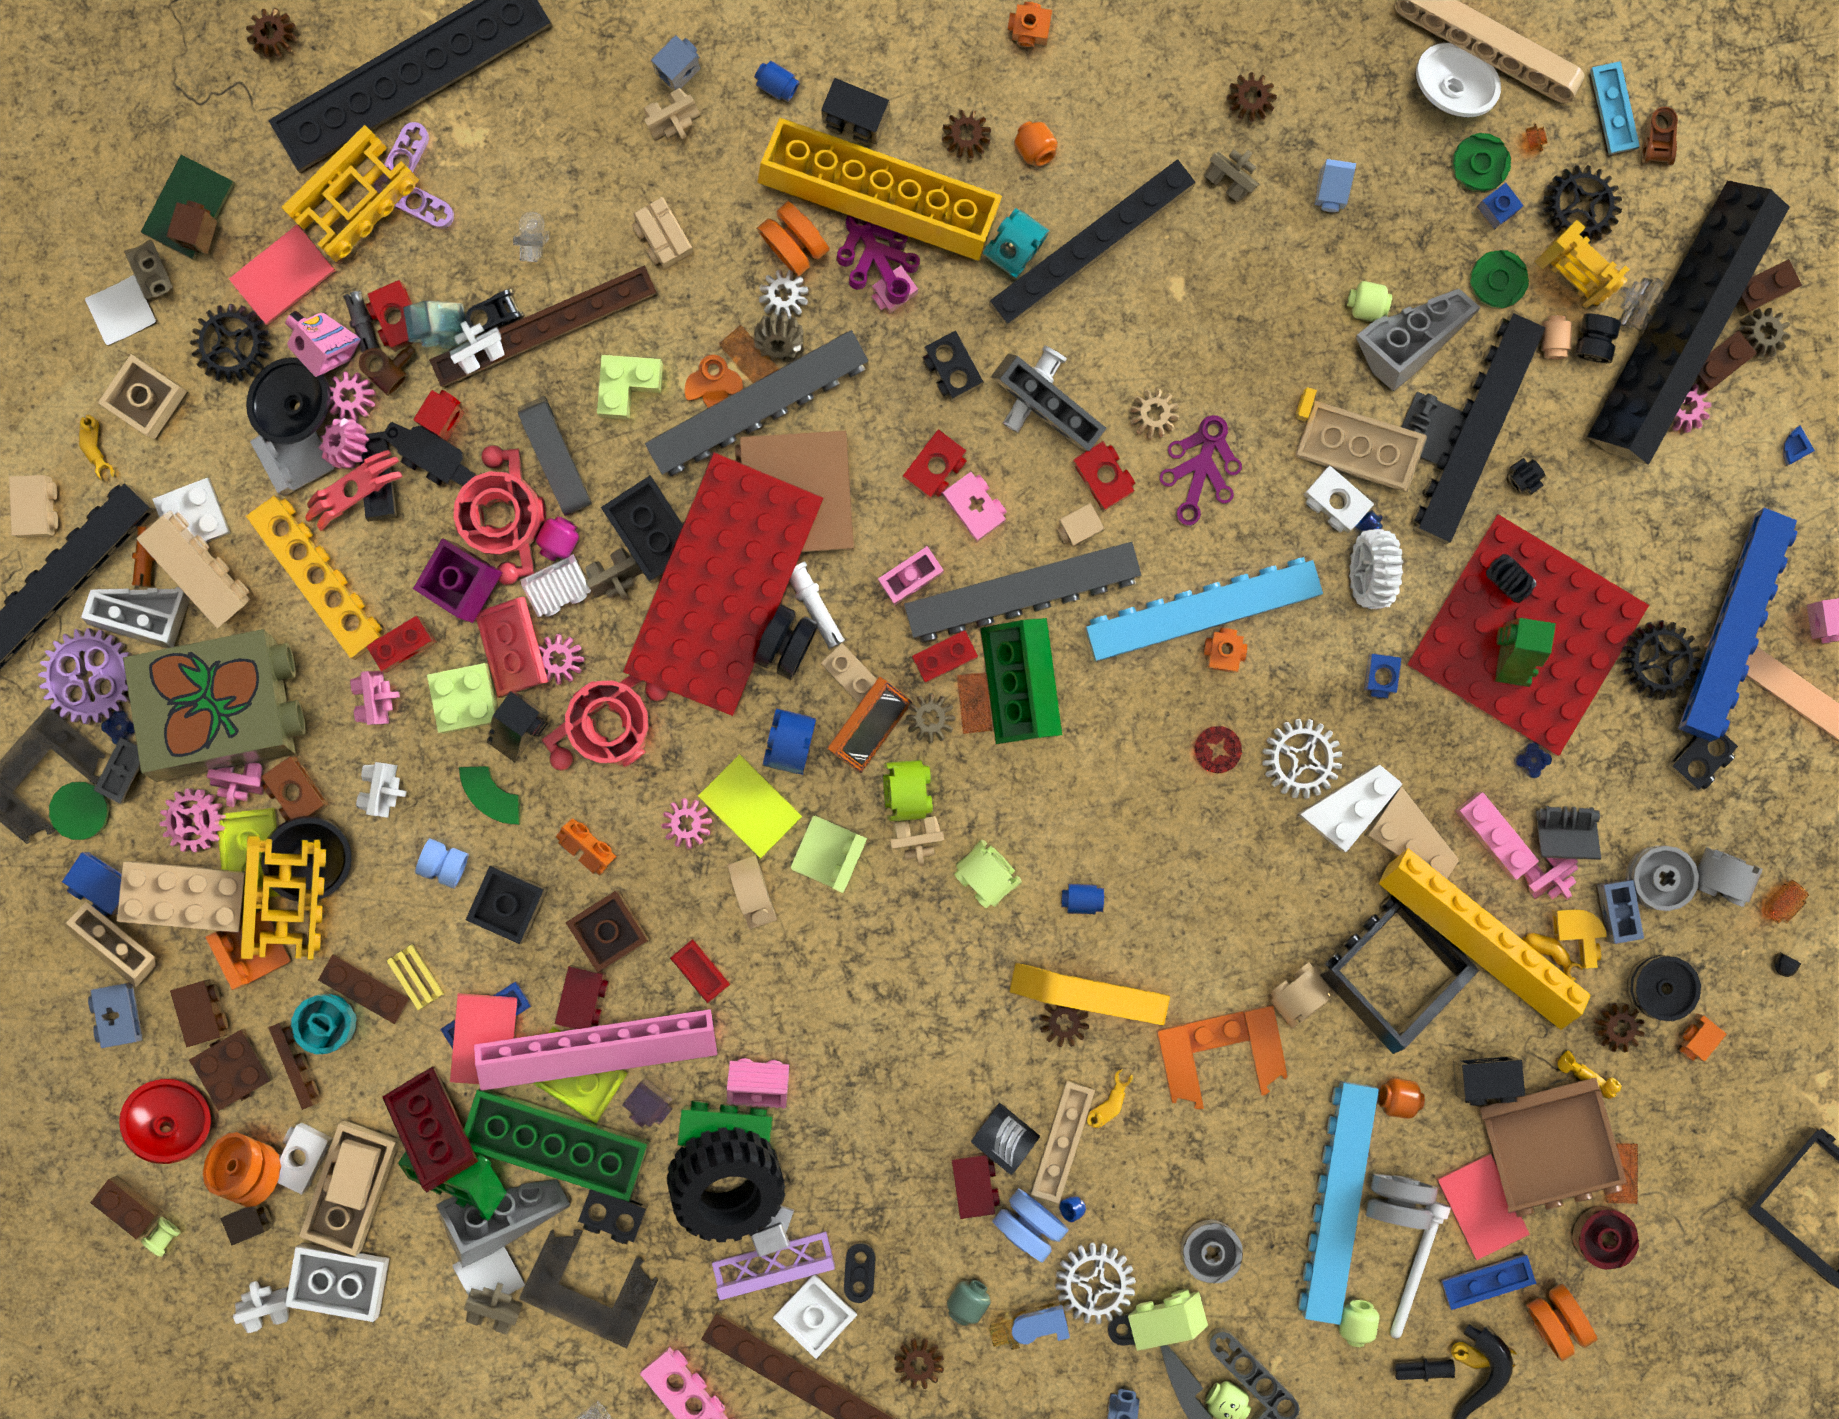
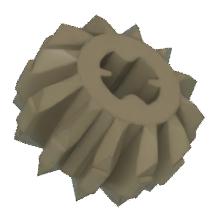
M1760 308L1754 310L1753 316L1747 315L1744 318L1747 325L1739 328L1741 333L1747 334L1745 339L1753 349H1757L1758 358L1764 357L1766 353L1770 357L1775 356L1777 350L1782 351L1786 348L1783 341L1791 337L1789 333L1783 331L1790 326V323L1785 322L1781 324L1780 320L1783 318V313L1779 312L1773 317L1772 308H1767L1764 313ZM1765 327V332L1769 333L1770 336L1764 338L1765 335L1760 332V329Z
M775 312L772 313L771 317L763 315L760 323H757L754 330L755 348L760 349L761 356L770 355L771 361L776 357L780 358L783 362L787 356L795 358L797 351H800L803 346L804 331L802 325L798 324L796 317L789 319L786 312L782 316H778Z
M933 693L928 694L929 703L926 704L923 698L918 696L917 701L921 707L918 708L914 704H909L908 706L910 710L916 712V716L906 715L905 717L907 721L916 720V724L908 728L909 732L920 728L921 731L917 734L916 739L920 741L926 732L928 733V743H933V733L935 732L940 741L944 740V735L940 729L943 728L951 733L953 728L944 723L945 721L952 722L956 720V717L953 715L945 716L946 712L953 709L952 704L942 709L940 706L944 702L945 697L940 696L937 704L933 703ZM932 710L938 713L936 718H939V722L937 724L931 723L929 726L925 725L923 722L926 719H922L924 712L931 713Z

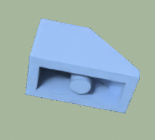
M1326 159L1319 172L1315 205L1322 206L1321 210L1327 212H1339V209L1345 208L1351 190L1356 163Z

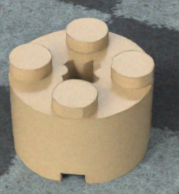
M1310 962L1293 975L1296 979L1289 985L1287 981H1284L1270 993L1273 997L1270 1002L1292 1029L1298 1025L1295 1021L1296 1019L1302 1023L1331 999L1328 994L1332 997L1337 995L1320 976L1323 972L1317 964L1312 966Z

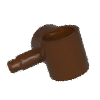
M408 345L392 360L382 350L370 348L361 354L359 367L363 374L389 396L406 380L408 375L401 368L411 359L416 350L411 345ZM374 358H382V368L377 372H371L369 369L370 362Z

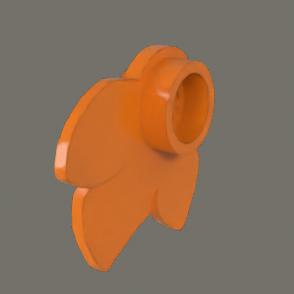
M708 355L700 362L699 370L688 376L685 384V397L688 401L702 397L703 402L709 408L726 399L729 394L733 395L742 390L743 382L737 372L728 369L727 363L722 357ZM710 365L718 366L719 372L716 375L708 373L707 369Z

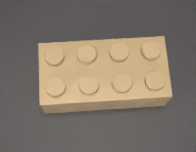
M170 510L136 539L218 629L250 600L247 596L249 590L239 579L234 581L227 574L229 568L219 557L214 559L207 551L210 547L198 534L195 537L187 529L189 526L187 520L179 512L174 514Z
M124 861L117 922L239 932L241 929L245 871Z
M348 1121L339 1123L299 1237L352 1256H357L361 1253L400 1139ZM347 1139L381 1149L366 1204L361 1210L326 1201L327 1192L323 1191L326 1177L328 1174H333L336 1164L332 1162L336 1145L341 1146L342 1142Z

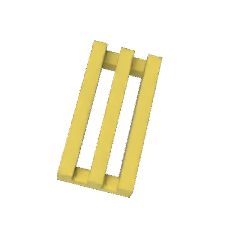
M413 944L386 960L417 1010H420L444 994ZM409 953L435 992L434 994H429L406 958V955ZM398 960L402 962L403 966L409 973L415 985L421 992L422 996L424 997L423 1001L419 999L413 987L411 986L406 976L400 969L399 965L397 964Z

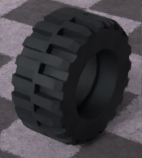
M726 1127L717 1128L718 1131L710 1133L709 1130L702 1132L701 1137L697 1139L693 1137L688 1140L686 1147H681L675 1154V1159H672L668 1167L669 1173L667 1174V1185L672 1208L678 1223L686 1228V1231L694 1236L699 1234L701 1239L707 1241L716 1239V1242H726L727 1239L738 1241L742 1240V1236L748 1234L752 1236L758 1233L760 1227L765 1228L771 1223V1217H776L781 1209L780 1205L784 1202L785 1198L784 1179L777 1154L771 1148V1144L752 1131L745 1133L742 1128L734 1127L733 1130H727ZM742 1177L747 1179L741 1186L728 1192L713 1193L705 1191L710 1184L723 1178Z

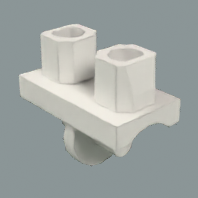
M466 321L461 323L464 332L454 336L458 344L467 339L469 341L449 351L454 364L458 363L466 374L480 368V364L474 354L482 349L485 350L490 361L505 355L500 341L502 339L497 327L475 338V335L484 331L482 325L479 323L470 328Z
M375 762V765L363 766L362 781L372 782L370 794L359 793L356 807L365 810L366 815L388 817L390 806L395 807L397 796L406 797L407 791L398 790L400 778L395 777L397 765Z
M254 1281L249 1285L250 1292L241 1294L242 1301L235 1303L236 1313L233 1314L235 1324L241 1323L247 1333L255 1332L262 1328L261 1316L270 1314L273 1324L276 1325L287 1322L289 1319V1309L285 1307L287 1287L272 1292L271 1286L261 1288L259 1283Z

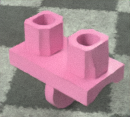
M361 672V676L350 680L353 695L363 694L364 705L355 706V721L364 722L367 725L389 724L388 711L393 710L391 699L400 698L399 692H390L389 681H384L383 672Z
M259 763L245 764L243 775L233 773L235 766L208 770L207 778L210 779V785L219 787L217 796L226 797V805L228 807H234L237 800L247 801L248 793L263 795L264 789L261 777L263 768Z
M1546 858L1552 866V870L1544 874L1539 866L1535 864L1524 873V877L1529 885V892L1535 900L1545 892H1547L1552 900L1560 894L1567 900L1572 897L1568 888L1576 883L1572 876L1567 877L1578 870L1576 865L1578 861L1576 859Z

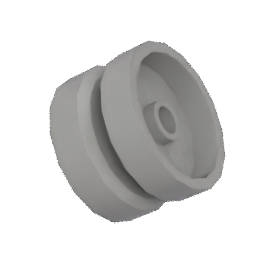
M1655 845L1642 849L1632 857L1626 868L1625 879L1634 881L1638 904L1647 909L1671 911L1682 908L1692 900L1698 889L1699 874L1695 862L1686 852L1677 847ZM1660 873L1664 875V881L1662 883H1659V881L1661 880V878L1659 877Z
M1373 1174L1370 1189L1378 1195L1388 1197V1199L1373 1198L1368 1200L1365 1213L1367 1217L1410 1228L1430 1229L1433 1214L1429 1210L1415 1205L1434 1204L1438 1192L1437 1187L1408 1177Z

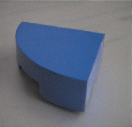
M1801 425L1794 428L1784 442L1783 457L1786 466L1815 451Z

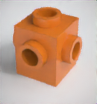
M1024 2L1023 5L1017 4L1016 13L1010 12L1008 30L1013 31L1012 40L1017 41L1018 45L1025 47H1034L1035 44L1047 46L1052 10L1041 8L1040 4L1034 2Z
M1220 628L1219 632L1212 633L1211 638L1206 637L1203 655L1208 656L1206 668L1233 673L1238 672L1240 661L1245 662L1248 645L1243 643L1244 636H1238V630ZM1222 645L1229 647V654L1222 652Z

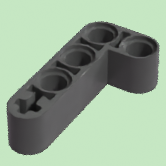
M542 396L517 407L521 423L564 516L592 505L587 490L557 427L555 417L546 397Z
M1221 1327L1212 1330L1208 1335L1207 1343L1213 1355L1263 1404L1251 1419H1296L1300 1411L1299 1404L1286 1387L1230 1331ZM1217 1338L1226 1339V1343L1233 1351L1230 1356L1223 1347L1219 1346L1217 1348ZM1246 1357L1250 1359L1248 1369L1245 1371L1235 1369V1363L1239 1358ZM1269 1379L1271 1387L1268 1391L1259 1392L1256 1390L1259 1380ZM1282 1400H1290L1292 1402V1408L1287 1413L1277 1411V1406Z

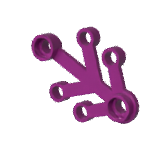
M848 215L845 226L849 234L844 245L838 249L837 263L844 267L852 265L855 257L854 249L860 238L865 245L856 269L850 273L848 281L850 287L860 290L866 286L867 272L873 261L887 286L885 291L887 299L896 305L904 303L909 297L910 284L907 280L895 276L887 259L900 263L907 273H914L918 270L920 264L919 256L915 253L900 251L906 247L908 236ZM874 235L889 240L890 246L877 242ZM899 238L902 242H897L894 239ZM845 254L848 255L850 258H844L841 255ZM907 261H912V262H914L915 264H914V265H910V264L907 263ZM854 278H860L862 281H856Z
M1216 415L1204 418L1199 425L1198 432L1181 441H1173L1167 449L1168 455L1172 459H1180L1186 450L1203 443L1200 454L1173 469L1163 470L1159 476L1162 486L1172 487L1178 479L1195 470L1186 502L1181 504L1176 512L1177 520L1184 526H1192L1200 519L1201 511L1197 504L1206 474L1216 490L1215 498L1219 503L1227 504L1233 499V490L1226 485L1211 458L1214 447L1217 448L1225 462L1224 471L1227 475L1236 476L1242 469L1241 461L1235 458L1225 440L1228 434L1227 423L1223 418ZM1211 425L1218 428V434L1215 436L1208 433V427ZM1173 445H1179L1182 448L1180 455L1172 453L1171 447ZM1229 462L1237 463L1238 470L1236 472L1228 470ZM1165 473L1173 475L1174 480L1172 483L1164 482L1163 475ZM1221 490L1229 492L1230 497L1228 500L1220 498L1219 492ZM1186 509H1190L1193 512V518L1190 520H1186L1183 517V511Z

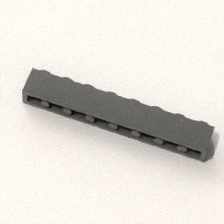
M849 330L647 441L645 445L660 473L663 475L668 472L671 477L685 469L684 462L692 458L695 462H698L711 455L709 449L719 444L723 448L736 441L735 434L743 430L749 434L762 427L763 425L760 421L766 417L771 416L774 420L788 412L786 406L795 401L800 406L813 399L812 392L822 387L825 392L840 384L837 378L846 373L851 378L864 371L865 367L863 364L869 360L853 331Z
M1128 542L904 603L913 639L920 638V642L923 643L937 639L936 633L948 630L949 635L964 630L966 631L965 625L977 623V627H982L995 623L993 618L1005 615L1006 620L1023 615V609L1033 607L1034 612L1051 608L1050 602L1062 599V603L1066 604L1080 600L1079 594L1090 591L1091 596L1108 592L1107 586L1119 584V588L1137 584L1135 579L1140 578L1142 575L1133 542Z

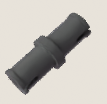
M355 291L351 292V295H344L343 298L351 318L349 322L350 327L354 328L356 335L361 339L359 342L361 353L370 348H379L371 325L373 319L367 313L362 292Z

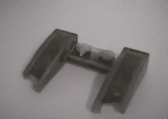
M51 705L42 712L0 760V822L26 844L31 842L29 836L44 829L47 835L56 831L45 817L14 791L51 749L54 750L94 785L97 784L100 776L95 775L98 758L104 759L106 756L101 749L68 719L60 717V713L57 710H52L50 708Z
M575 1229L573 1230V1236L555 1237V1230H551L519 1300L627 1349L658 1279L655 1277L651 1281L640 1268L644 1261L636 1256L613 1309L560 1285V1281L583 1231Z

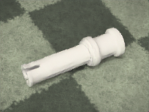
M1044 345L1042 356L1036 366L1032 368L1049 382L1053 383L1054 379L1052 377L1060 364L1065 363L1067 358ZM1017 399L1003 424L1019 433L1032 410Z
M804 561L795 566L789 581L796 592L795 598L799 602L803 601L812 619L819 622L817 628L824 638L828 649H831L845 641V639L842 637L817 593L819 585L812 581L806 570L807 564Z

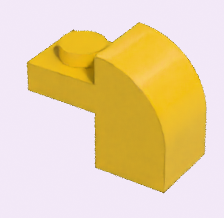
M1552 910L1554 938L1559 941L1578 939L1580 965L1583 968H1598L1597 961L1601 960V947L1599 943H1596L1595 938L1607 937L1605 927L1600 919L1585 910Z

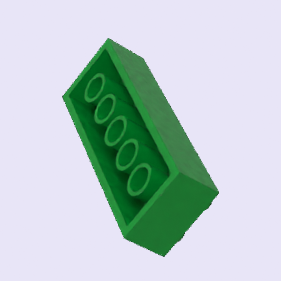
M480 1088L476 1091L464 1128L472 1149L476 1153L628 1202L633 1196L650 1143L648 1140L492 1090L481 1091Z

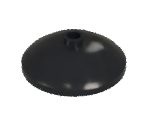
M289 357L276 360L257 374L249 388L246 401L249 421L260 436L273 443L293 444L311 436L323 423L330 405V389L324 374L315 377L298 358ZM300 402L299 408L294 410L295 405Z
M315 816L296 817L280 824L267 838L272 839L271 853L299 854L302 848V840H308L311 843H314V840H320V849H326L325 867H319V877H324L323 895H318L317 900L323 899L335 892L345 881L351 866L349 843L343 832L326 819ZM262 852L261 867L265 876H279V865L265 864V852ZM308 854L307 866L292 865L291 877H306V889H311L313 854ZM271 887L280 896L298 902L299 888Z

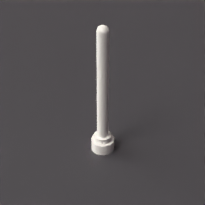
M1435 1202L1434 1204L1426 1205L1425 1209L1433 1214L1431 1227L1429 1230H1424L1390 1330V1335L1395 1339L1400 1338L1439 1223L1443 1224L1444 1219H1448L1451 1207L1445 1204Z

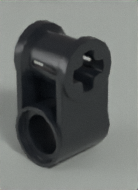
M513 289L499 292L468 309L465 319L470 328L475 326L472 324L475 315L482 313L488 316L486 324L482 326L484 331L477 335H481L495 327L497 329L505 327L525 317L524 312L519 311L513 298ZM504 303L507 304L510 310L509 313L506 311Z

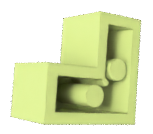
M601 355L597 405L598 416L600 418L629 420L632 391L661 393L663 372L661 359Z
M1188 1289L1178 1290L1171 1293L1172 1297L1164 1299L1163 1304L1154 1305L1153 1301H1148L1136 1305V1309L1128 1315L1137 1351L1193 1340L1208 1326L1199 1291L1189 1293Z

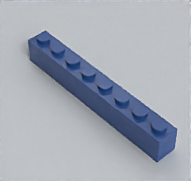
M1762 508L1755 513L1700 666V672L1696 677L1682 716L1679 730L1710 742L1725 735L1730 723L1726 719L1730 709H1734L1739 698V693L1736 692L1739 682L1745 680L1749 670V666L1746 665L1749 654L1753 655L1759 642L1756 634L1759 627L1762 628L1768 617V611L1765 610L1769 600H1773L1778 589V584H1775L1778 573L1781 574L1784 571L1788 558L1785 557L1786 550L1793 545L1796 539L1797 531L1794 528L1797 520L1767 508Z

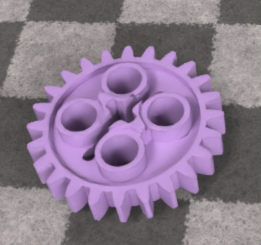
M86 628L83 636L80 630L75 629L74 638L68 634H63V644L53 641L57 649L55 652L45 651L50 660L41 661L40 664L47 668V672L38 673V676L46 678L47 682L39 687L49 690V693L43 698L44 700L54 699L50 707L52 710L62 708L60 717L66 718L71 713V722L77 723L81 717L83 724H89L92 716L95 723H101L102 714L106 718L112 719L111 709L122 712L123 710L119 702H130V699L125 695L128 687L123 657L132 656L130 652L121 653L125 646L122 642L113 645L116 638L114 635H109L105 639V631L98 630L94 637L93 629ZM81 651L85 652L84 661L80 655ZM98 651H102L105 656V660L100 666H96L93 662L94 654ZM69 658H73L76 662V667L71 673H67L65 670V662ZM87 671L92 672L93 676L88 681H84L83 676L87 675ZM108 679L111 683V690L108 694L103 695L100 692V684ZM79 686L82 689V697L79 701L74 702L71 698V692L75 687ZM91 690L95 695L94 702L91 701Z

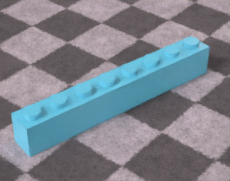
M1304 557L1288 561V567L1277 570L1276 565L1259 570L1260 576L1249 579L1248 574L1231 578L1232 584L1221 587L1220 582L1203 586L1204 592L1192 595V591L1189 590L1174 595L1175 601L1165 604L1162 598L1146 603L1147 609L1136 612L1135 607L1118 611L1119 617L1108 620L1107 615L1091 619V625L1086 626L1085 631L1094 661L1097 662L1321 596L1323 591L1314 561L1306 562Z
M1340 1081L1339 1087H1334L1332 1104L1336 1105L1334 1117H1329L1327 1134H1331L1330 1145H1325L1323 1150L1322 1163L1326 1164L1325 1175H1320L1317 1188V1192L1322 1194L1320 1205L1315 1204L1313 1211V1222H1317L1315 1234H1310L1308 1251L1312 1252L1310 1263L1305 1264L1303 1281H1307L1306 1292L1300 1293L1298 1310H1301L1302 1316L1308 1320L1341 1325L1379 1091L1374 1086Z

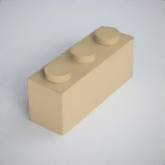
M85 902L66 922L69 934L134 987H137L156 966L155 957L88 902Z

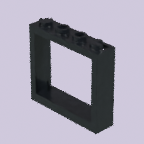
M1392 895L1381 905L1384 910L1378 916L1373 914L1363 923L1362 926L1365 930L1360 935L1357 933L1353 934L1343 944L1346 949L1341 954L1336 952L1324 963L1327 969L1320 976L1391 1053L1395 1054L1404 1050L1480 970L1457 946ZM1396 912L1454 973L1398 1033L1340 971Z
M1809 1127L1741 1208L1826 1282L1839 1289V1262L1834 1268L1829 1266L1761 1207V1204L1814 1143L1839 1164V1148L1833 1143L1836 1139L1823 1128L1817 1130Z

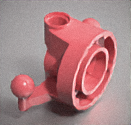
M490 445L482 452V462L489 468H497L503 464L504 460H509L510 474L489 471L474 476L462 486L454 502L453 518L457 533L460 534L469 546L485 554L503 555L515 550L519 551L522 567H517L511 562H504L497 568L503 572L498 581L504 585H511L517 581L518 577L534 574L531 543L534 542L542 523L546 521L545 504L543 497H538V494L527 481L522 479L519 448L502 450L497 445ZM498 502H504L508 505L513 503L515 511L514 522L510 521L502 528H496L488 524L485 526L482 506L490 508Z
M630 675L619 683L616 681H592L578 690L570 700L565 714V722L541 740L551 753L549 757L551 766L556 770H566L571 766L573 762L571 752L567 748L559 747L556 744L566 736H568L572 746L583 757L600 764L614 763L616 765H623L625 768L645 754L644 740L649 730L648 712L641 697L632 690L633 687L643 680ZM645 681L647 684L645 692L651 700L661 701L667 696L669 690ZM607 704L610 706L608 708L610 711L620 716L622 728L626 729L623 734L611 742L607 741L608 737L602 736L598 732L596 720L591 719L592 715L600 711Z

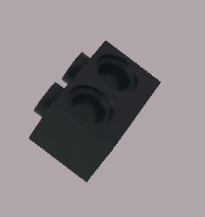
M956 330L924 347L926 355L922 358L930 372L936 371L940 379L936 384L944 398L949 396L951 401L954 402L983 386L984 381ZM941 348H948L953 353V357L947 362H941L937 359L936 352ZM959 373L966 377L967 383L961 388L952 386L950 378L954 374Z
M1694 735L1666 767L1691 790H1699L1700 788L1705 790L1715 780L1716 777L1713 774L1720 766L1725 768L1735 758L1736 755L1733 752L1738 745L1727 735L1720 736V738L1716 739L1720 745V751L1714 756L1708 750L1710 741ZM1692 761L1697 762L1700 766V774L1696 778L1692 777L1688 771L1689 764Z
M590 1189L578 1222L584 1224L583 1229L592 1233L600 1234V1231L612 1234L611 1239L616 1242L627 1244L628 1241L634 1243L648 1205L632 1199L628 1202ZM593 1204H601L605 1207L606 1216L604 1218L598 1219L592 1215L591 1206ZM622 1214L630 1215L634 1220V1226L630 1229L622 1228L618 1222L619 1216Z

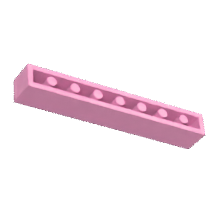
M711 1009L474 1044L475 1066L481 1091L717 1055Z

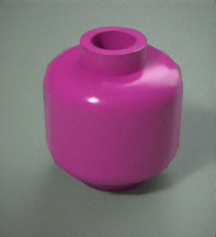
M557 516L555 519H547L536 537L537 545L542 548L539 553L554 562L557 557L561 559L568 558L579 540V534L576 531L577 526L560 516Z

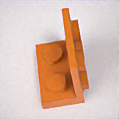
M261 911L257 912L255 916L254 943H260V932H276L272 921H261ZM243 920L241 921L239 932L216 931L205 937L232 990L241 988L291 962L284 944L266 943L265 957L253 955V959H241Z

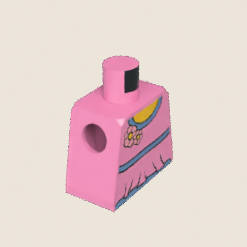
M294 311L285 321V324L293 330L287 343L288 348L315 377L351 361L361 340L357 335L324 313H319L306 319L298 311Z

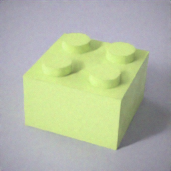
M483 663L427 675L438 733L445 734L491 724L492 716L498 709L489 664Z

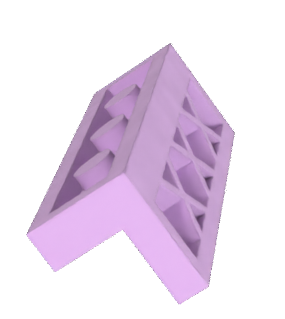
M827 1232L789 1241L790 1246L784 1249H790L798 1254L793 1265L784 1266L776 1261L781 1250L776 1251L773 1258L767 1255L762 1256L763 1259L770 1262L764 1273L756 1274L747 1268L752 1258L758 1257L756 1250L713 1261L712 1267L717 1282L716 1290L719 1300L834 1270L835 1262ZM822 1239L826 1256L814 1259L804 1253L810 1242ZM805 1244L801 1251L795 1248V1246ZM801 1257H804L808 1260L798 1263ZM747 1260L744 1266L737 1263L740 1261ZM732 1264L741 1270L736 1280L727 1283L723 1282L720 1271L721 1266ZM773 1264L779 1267L778 1269L769 1271ZM744 1272L751 1275L749 1277L741 1278Z

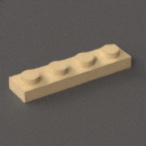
M1066 1080L1031 1195L1060 1203L1095 1089Z

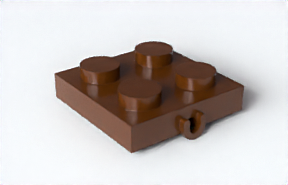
M242 1029L222 1041L218 1039L209 1045L210 1048L189 1059L218 1111L239 1099L241 1101L252 1096L251 1092L271 1081L269 1074Z

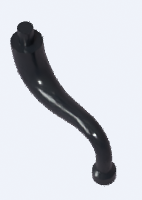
M1469 1324L1464 1332V1335L1476 1342L1473 1348L1487 1358L1490 1364V1372L1486 1381L1457 1408L1453 1419H1467L1472 1412L1496 1397L1508 1384L1513 1373V1359L1510 1349L1497 1334L1487 1327L1480 1331Z

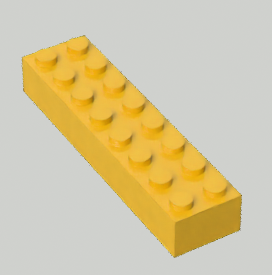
M779 118L764 153L757 181L759 184L977 261L981 258L1002 198L999 194L783 118Z

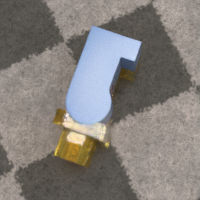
M1062 1301L1021 1310L1015 1315L1013 1311L1005 1312L1004 1320L990 1323L989 1328L993 1347L1010 1344L1011 1350L1020 1348V1344H1030L1037 1337L1053 1333L1057 1334L1058 1341L1070 1338Z

